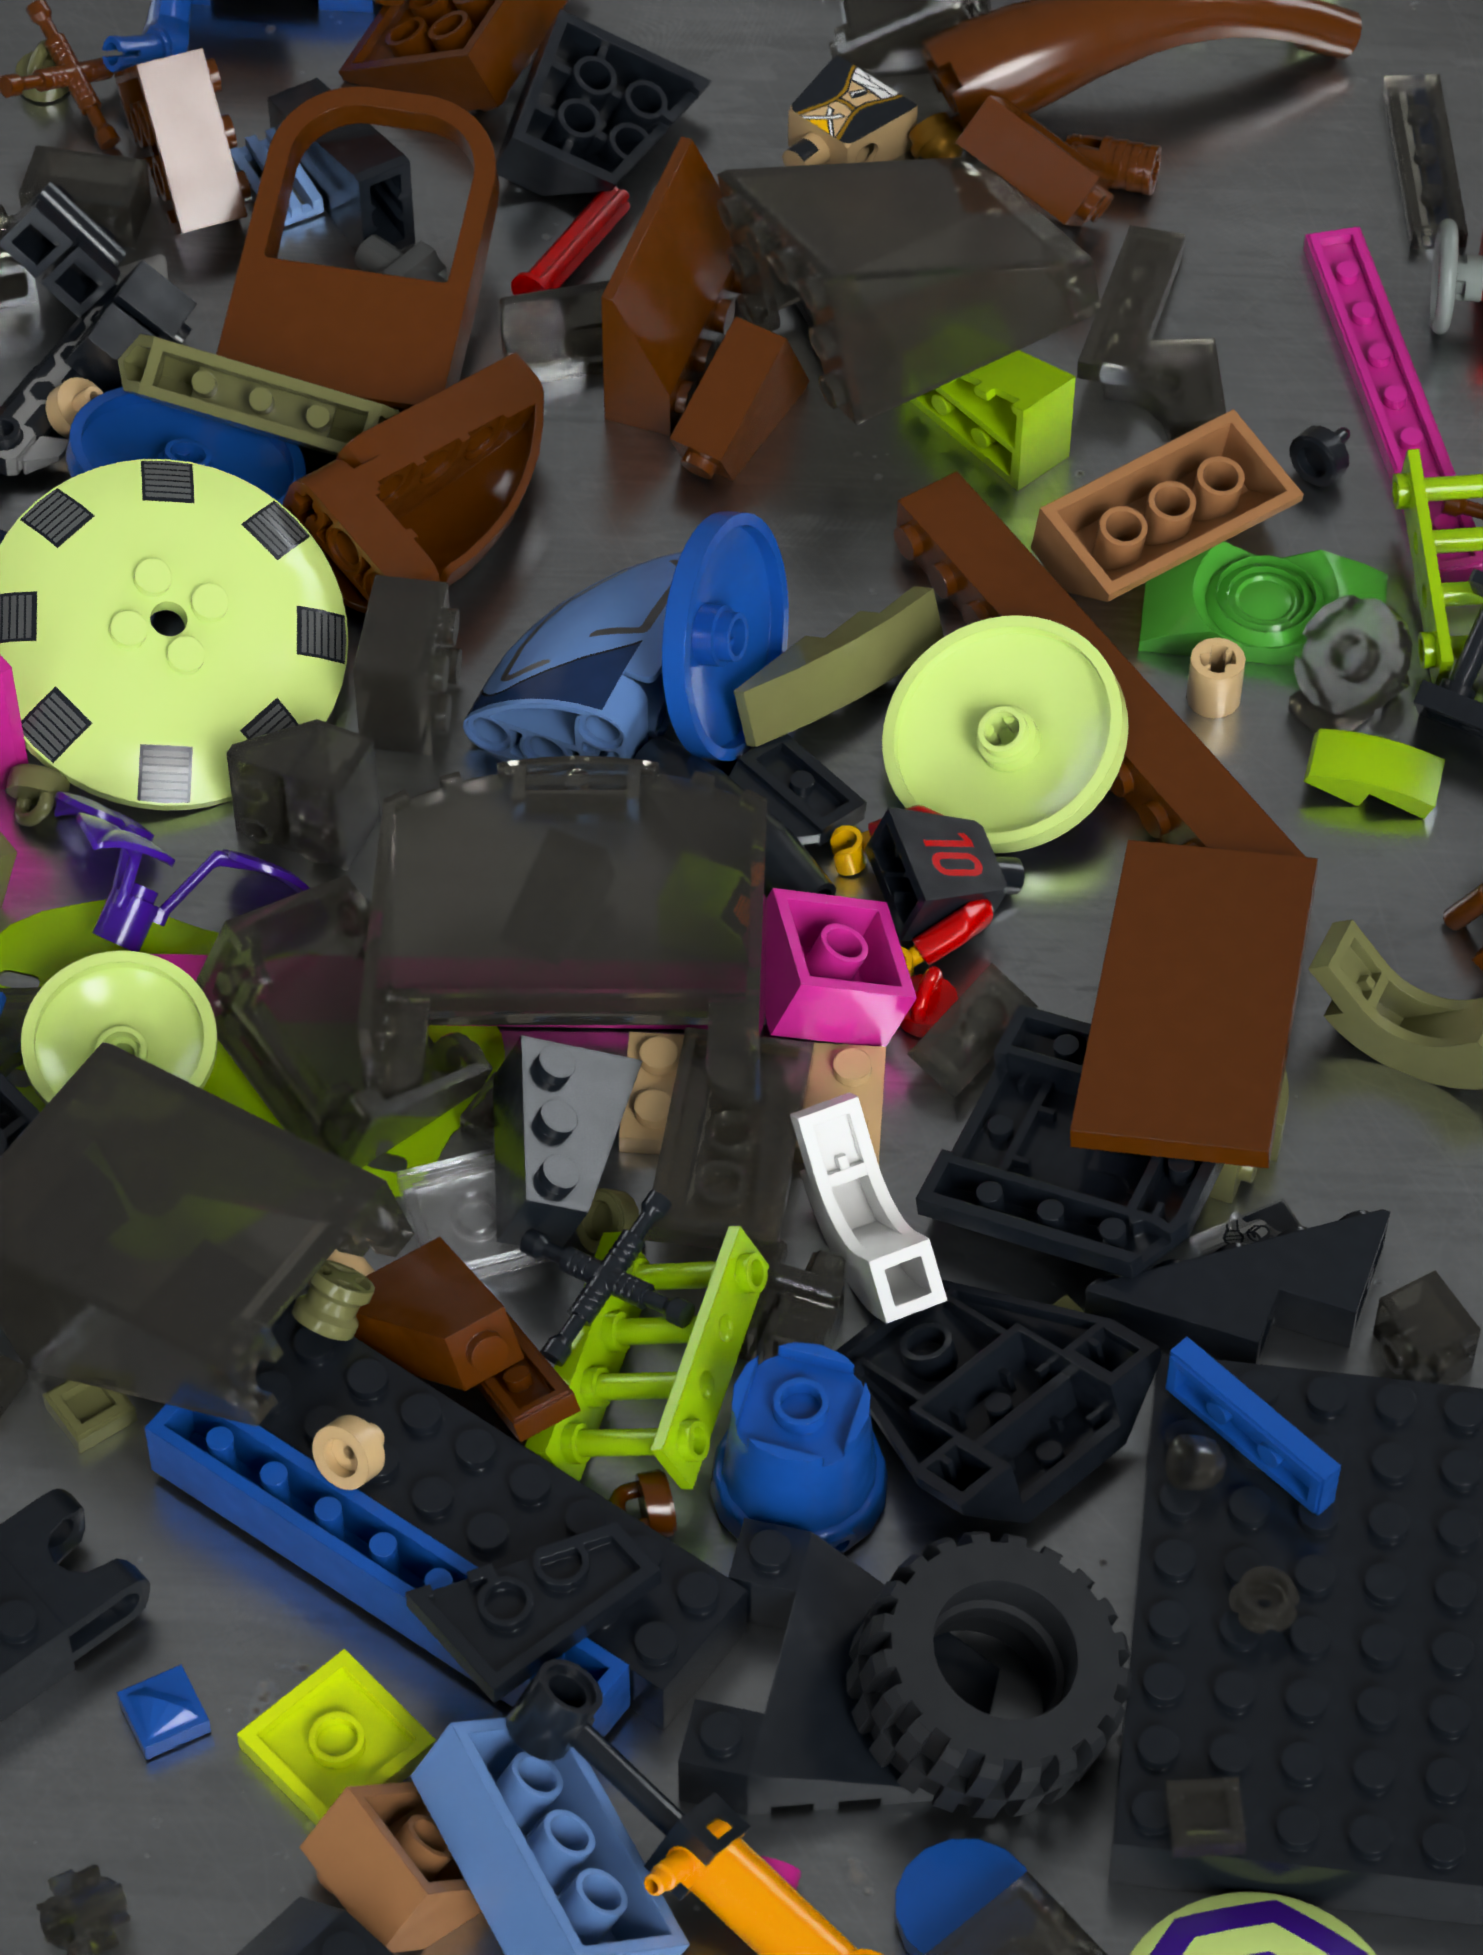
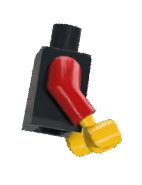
M914 805L906 809L888 808L883 818L868 823V831L861 833L858 828L845 825L836 828L830 838L835 868L839 874L844 876L855 875L866 867L869 859L901 941L913 940L915 944L909 949L901 946L910 977L915 975L914 967L924 961L929 966L986 929L991 924L993 914L1004 896L1018 894L1024 885V867L1020 859L1017 857H996L982 825L974 820L944 816L922 805Z

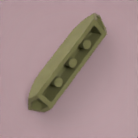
M140 334L118 359L123 390L125 392L183 412L336 457L354 437L400 413V411L384 404L155 336Z

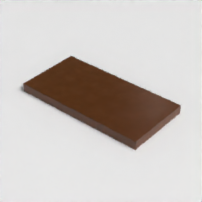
M1128 840L1070 1128V1147L1269 1169L1317 881L1318 858Z

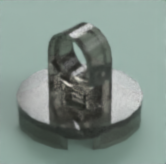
M1355 595L1342 596L1323 606L1306 624L1302 635L1308 639L1303 647L1302 659L1295 656L1294 671L1299 689L1312 704L1341 718L1363 717L1383 707L1410 686L1407 673L1410 669L1413 643L1408 624L1394 608L1383 601L1375 598L1359 599Z

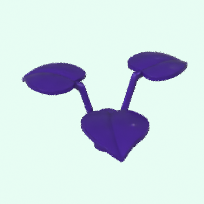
M57 791L54 797L56 801L55 817L62 815L77 816L76 820L94 850L100 848H121L113 887L92 931L93 934L128 950L139 952L152 923L154 922L164 927L170 913L214 868L220 866L257 871L279 880L295 890L309 906L315 917L317 916L320 909L317 895L296 875L271 862L224 848L222 851H214L160 907H157L154 903L159 893L134 882L143 853L171 867L175 863V859L152 843L155 835L132 818L109 809L87 797Z

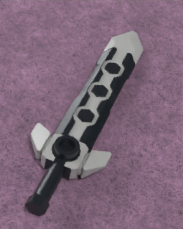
M155 255L143 259V261L168 280L167 262L164 255ZM140 261L118 268L120 275L117 283L80 318L78 317L45 358L32 368L0 406V474L14 476L18 475L21 470H24V474H29L60 461L66 454L68 439L47 437L53 430L46 414L47 397L53 389L66 380L75 377L84 378L64 361L87 328L93 322L97 323L94 318L117 285Z

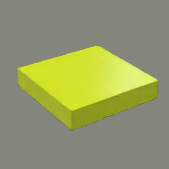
M345 1648L237 1733L239 1748L315 1825L319 1823L347 1786L403 1782L415 1771L436 1743V1739Z

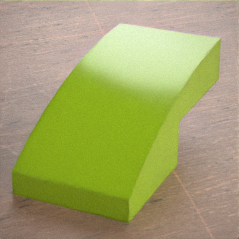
M1320 728L1314 734L1303 782L1355 806H1359L1370 794L1425 819L1436 807L1445 759L1383 737L1359 732Z

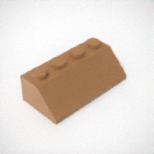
M1233 409L1041 507L1031 550L1066 592L1109 602L1301 502L1304 494Z

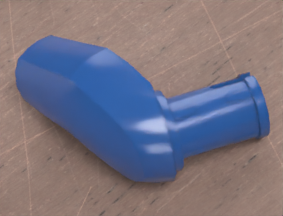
M151 0L142 35L108 36L104 40L102 51L118 50V52H122V55L102 56L105 67L111 72H119L136 64L187 52L192 0Z

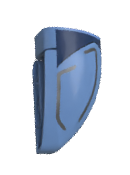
M682 552L661 556L622 569L563 601L529 628L505 653L467 714L463 723V729L470 741L488 752L600 789L614 791L623 788L632 774L631 764L637 752L648 742L649 738L653 739L663 736L671 723L663 686L662 639L669 590Z

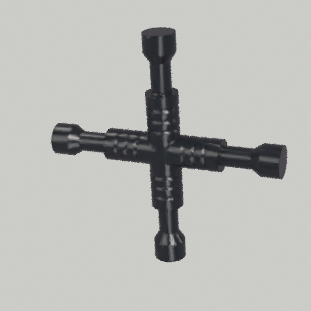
M655 1190L649 1191L641 1203L640 1215L630 1230L624 1229L603 1260L597 1259L572 1246L567 1249L552 1243L547 1234L534 1228L525 1232L520 1242L522 1253L535 1259H549L559 1264L560 1271L586 1283L568 1310L569 1319L560 1332L549 1337L540 1350L541 1354L548 1361L560 1367L564 1365L572 1353V1343L584 1325L589 1327L611 1295L637 1308L645 1309L649 1307L664 1315L667 1322L679 1328H685L689 1325L695 1312L693 1303L680 1297L668 1298L655 1292L654 1285L627 1273L633 1261L636 1260L638 1254H640L645 1246L643 1239L655 1222L664 1219L672 1207V1202L666 1196Z

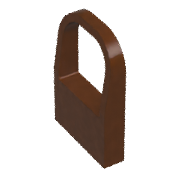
M362 86L326 91L308 99L295 108L276 130L268 150L216 355L384 404L400 412L459 382L479 299L499 200V176L495 152L487 132L479 121L459 105L439 97ZM363 123L434 133L449 139L464 151L472 162L474 175L448 281L436 282L277 259L297 167L304 153L318 138L338 127Z

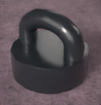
M1311 426L1293 439L1290 445V459L1297 473L1308 483L1318 487H1327L1346 473L1349 467V454L1345 443L1350 438L1349 429L1340 427L1333 432L1323 426Z

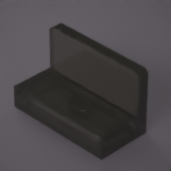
M609 280L502 297L499 300L501 345L504 357L516 352L538 376L541 383L603 373L601 297Z

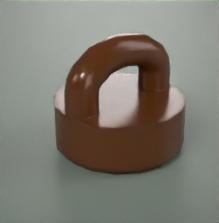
M655 1469L636 1473L634 1482L622 1484L613 1491L609 1499L610 1502L626 1511L625 1505L627 1501L638 1498L642 1517L638 1520L666 1538L674 1536V1532L677 1531L676 1514L669 1482L664 1471Z

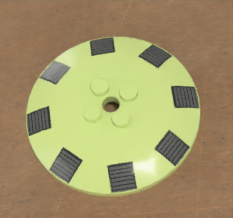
M140 459L117 462L94 468L54 487L32 504L5 535L0 544V655L12 667L26 748L46 767L59 771L72 785L111 802L136 808L166 811L211 807L238 799L275 780L298 761L323 730L337 701L347 665L348 628L343 597L335 574L312 535L291 512L258 487L232 474L192 462L170 459ZM161 610L173 611L181 617L185 629L175 636L162 635L153 628L150 617Z

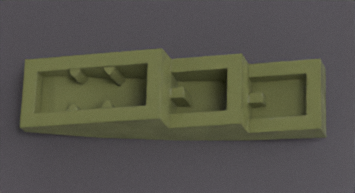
M913 586L880 613L859 611L825 638L804 636L736 688L734 695L746 745L758 747L811 724L858 700L908 670L927 649L944 637L934 589Z

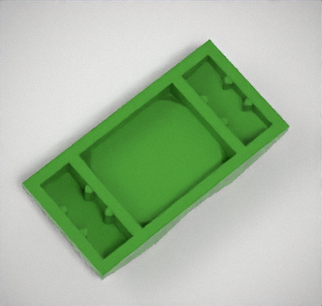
M1224 541L1145 583L1138 651L1191 656L1192 650L1199 642L1218 637L1229 639L1238 644L1244 651L1246 662L1380 675L1388 574L1364 563L1324 550L1282 558L1271 555H1255Z

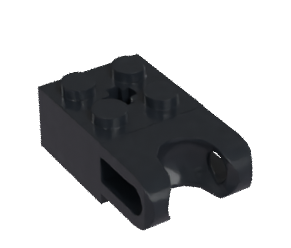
M54 1489L40 1496L0 1524V1722L74 1671V1662L135 1619L146 1608L149 1599L150 1582L128 1560L116 1558L88 1572L68 1571L59 1565L82 1541L85 1532L84 1509L74 1496L64 1489Z

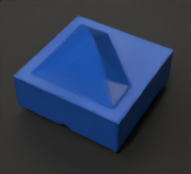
M182 1664L117 1692L119 1705L146 1760L171 1750L178 1744L187 1743L211 1732L209 1718Z

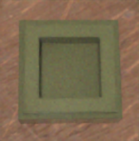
M101 1361L42 1394L45 1408L79 1454L138 1421L136 1408Z

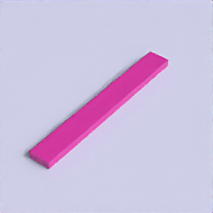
M1360 226L1305 234L1303 246L1305 255L1391 484L1393 475L1401 473L1405 456L1409 449L1420 450L1424 478L1456 476ZM1428 501L1433 530L1476 527L1471 516L1459 515L1454 517L1441 513L1443 501ZM1483 551L1437 554L1441 583L1468 581L1473 569L1483 572Z

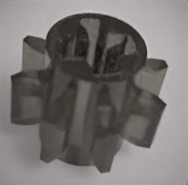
M95 1864L78 1872L70 1869L48 1880L50 1890L54 1896L37 1904V1910L40 1911L41 1928L47 1942L52 1943L58 1948L67 1949L68 1955H87L89 1953L100 1955L120 1944L113 1929L131 1921V1916L127 1913V1900L121 1883H116L111 1878L100 1876L99 1866Z

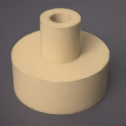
M80 377L70 378L49 393L46 400V414L51 426L61 436L69 439L71 424L76 414L89 401L103 394V391L93 382Z
M354 1415L340 1416L320 1429L313 1439L312 1453L316 1466L325 1479L334 1486L344 1490L357 1489L378 1475L384 1466V1434L376 1424L368 1423L360 1417Z

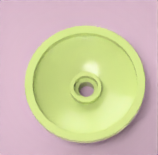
M121 950L84 957L69 964L52 976L31 1002L24 1019L21 1034V1053L25 1071L34 1091L43 1103L64 1120L81 1128L103 1133L141 1131L157 1126L179 1114L199 1095L207 1083L215 1064L218 1044L217 1027L210 1002L203 990L189 974L175 964L158 956L137 951ZM125 1053L134 1057V1060L127 1066H117L112 1063L113 1059L119 1054Z

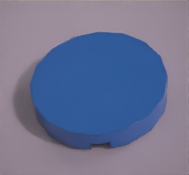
M949 1839L925 1848L905 1867L895 1890V1920L899 1929V1936L910 1955H1023L1027 1951L1037 1928V1890L1026 1867L1006 1849L980 1839Z

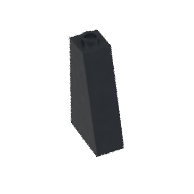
M315 78L267 97L270 128L274 127L277 130L283 120L295 108L308 99L331 89L320 79ZM350 124L327 132L307 149L299 163L322 196L325 211L356 252L361 243L374 234L398 249L415 244L410 161L371 124Z

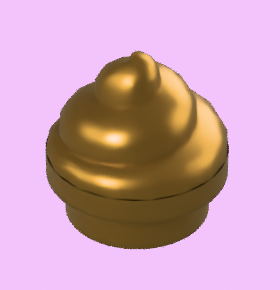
M946 112L934 114L921 121L909 133V138L913 143L911 153L914 158L917 159L921 156L926 160H931L950 173L958 171V159L962 156L963 148L955 142L964 131L961 124L957 120H951Z

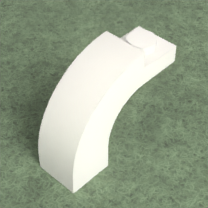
M849 1092L790 1114L805 1169L799 1172L812 1210L835 1261L862 1304L875 1317L887 1324L947 1301L930 1239L908 1225L898 1211L886 1187L858 1096Z

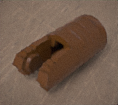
M1081 133L1068 134L1065 141L1067 144L1115 179L1111 189H1123L1127 192H1138L1147 196L1153 194L1161 165L1162 148L1160 145H1148L1144 142H1133L1123 138L1117 139L1105 135L1103 138L1087 134L1083 136Z

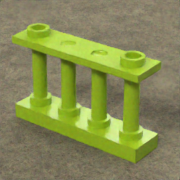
M1409 449L1407 450L1401 473L1393 475L1392 497L1395 509H1404L1424 631L1418 634L1419 664L1422 669L1430 668L1431 681L1439 686L1443 678L1449 679L1454 660H1458L1468 635L1450 636L1445 607L1483 604V597L1473 593L1469 581L1441 583L1437 554L1483 551V527L1433 530L1428 501L1483 498V474L1424 478L1420 450Z
M741 1226L728 1227L717 1261L650 1264L642 1252L638 1254V1257L633 1261L627 1273L654 1285L655 1290L707 1288L698 1315L693 1316L687 1327L679 1328L667 1322L665 1317L639 1318L642 1309L611 1295L589 1327L584 1325L572 1343V1353L562 1367L554 1365L556 1372L574 1392L581 1411L528 1438L525 1444L526 1448L579 1482L585 1466L591 1457L655 1456L680 1489H693L702 1461L709 1452L710 1438L760 1292L763 1291L767 1282L769 1265ZM603 1232L595 1258L603 1260L621 1232ZM688 1343L678 1371L619 1373L626 1352L631 1345ZM668 1399L658 1428L599 1429L606 1408L611 1401Z

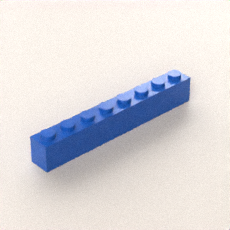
M189 1380L144 1427L151 1469L474 1681L407 1607L405 1592L430 1584L432 1590L465 1580L467 1579V1571L479 1567L360 1490H344L334 1486L320 1473L315 1461ZM586 1637L557 1659H564L578 1664L588 1671L599 1684L603 1694L602 1705L593 1716L595 1721L592 1726L605 1737L630 1707L629 1664ZM535 1675L501 1698V1700L513 1707Z

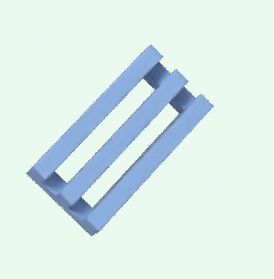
M274 127L265 130L266 139L259 141L254 134L245 137L246 146L241 148L237 146L230 149L235 170H244L247 176L254 203L260 180L248 162L255 160L263 172L268 150L276 132ZM300 163L296 170L293 187L304 204L301 205L292 191L284 227L324 212L323 198Z

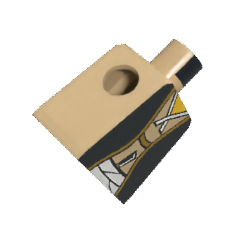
M836 55L792 103L789 109L788 146L790 148L783 153V163L790 174L797 179L803 180L819 168L842 184H851L911 150L913 143L909 138V133L917 125L918 105L841 56Z

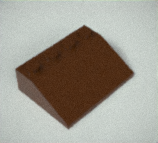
M406 0L404 3L396 6L384 5L338 72L343 81L364 87L439 97L459 105L466 111H490L506 101L511 87L521 72L530 64L532 55L540 45L559 10L564 8L568 0Z
M680 137L601 297L604 418L671 436L680 415L683 414L697 388L696 381L699 375L705 374L716 353L715 341L719 333L726 335L732 324L735 312L734 301L738 294L745 295L748 292L754 271L753 261L747 260V235L691 138Z

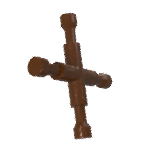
M33 1L27 6L26 11L31 21L39 25L46 38L44 45L56 66L36 69L32 75L20 76L16 73L2 75L0 77L1 94L5 98L20 96L24 90L36 88V90L42 92L67 87L81 114L88 116L95 129L94 138L100 149L107 150L116 146L120 142V137L115 128L106 122L100 111L102 104L90 84L111 79L116 72H111L105 67L103 58L79 62L65 35L58 33L51 20L52 11L47 1Z

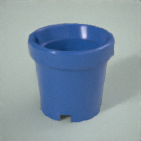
M792 1342L778 1346V1356L768 1358L759 1365L758 1356L748 1362L734 1384L729 1428L715 1450L710 1494L720 1522L737 1540L739 1539L744 1518L813 1532L843 1554L870 1534L886 1503L888 1473L885 1459L875 1433L872 1430L870 1392L866 1382L863 1388L862 1382L854 1375V1364L845 1355L821 1344Z

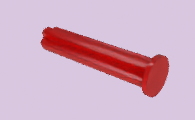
M617 187L612 191L600 192L528 272L518 273L511 282L512 293L524 308L535 313H543L550 308L553 303L552 295L630 210L628 202L630 198L629 193L624 188L619 190Z

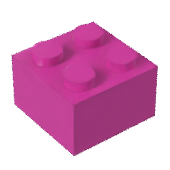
M772 888L743 938L769 1032L772 1036L886 1047L917 999L887 902Z

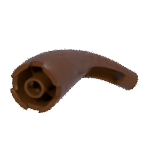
M1026 0L962 21L922 41L923 48L921 52L938 94L942 92L953 113L958 112V114L951 117V120L959 121L963 130H965L989 95L1008 99L1029 115L1101 76L1149 55L1185 44L1226 38H1265L1293 42L1301 50L1337 59H1346L1358 45L1362 31V20L1356 11L1323 0Z

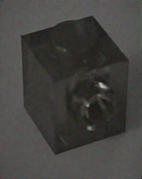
M1436 1270L1379 1298L1373 1335L1380 1343L1382 1356L1395 1374H1403L1407 1380L1440 1382V1384L1448 1385L1461 1379L1472 1368L1481 1332L1479 1326Z

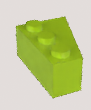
M951 319L901 352L899 393L1015 490L1019 491L1069 457L1076 376L954 319Z

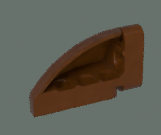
M514 352L362 432L343 447L334 461L292 482L282 505L300 521L323 551L335 574L344 605L370 616L386 619L396 618L436 596L464 577L491 550L509 527L527 490L539 457L544 424V391L541 381L523 359Z

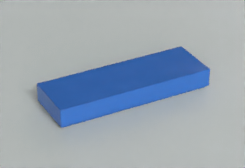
M1186 1336L1170 1350L1165 1386L1167 1391L1313 1514L1315 1513L1319 1516L1335 1501L1341 1465L1189 1337Z

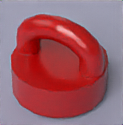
M932 966L924 974L911 976L917 999L901 1022L900 1027L915 1037L931 1038L940 1036L952 1028L957 1018L959 998L956 989L948 980L943 978L940 968Z

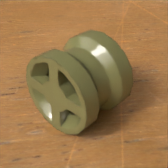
M316 1260L313 1262L308 1274L311 1284L307 1294L298 1296L291 1313L298 1322L315 1333L335 1340H351L359 1326L356 1314L360 1306L369 1304L374 1294L375 1286L366 1276L351 1267L331 1260Z

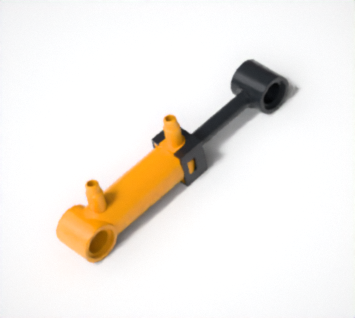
M552 1659L542 1665L507 1714L506 1726L509 1734L521 1749L541 1760L555 1761L561 1759L573 1747L666 1836L644 1865L650 1872L644 1879V1886L648 1893L660 1896L663 1892L670 1891L681 1901L693 1892L758 1955H884L871 1949H858L751 1848L742 1839L751 1826L718 1794L712 1793L692 1810L684 1814L592 1726L595 1721L593 1716L602 1705L603 1694L599 1684L588 1671L578 1664L564 1659Z

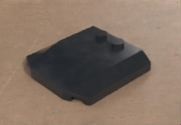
M1019 1004L994 1050L996 1068L952 1151L945 1149L940 1151L916 1197L917 1212L925 1217L1133 1279L1190 1236L1224 1164L1070 1147V1128L1091 1024Z

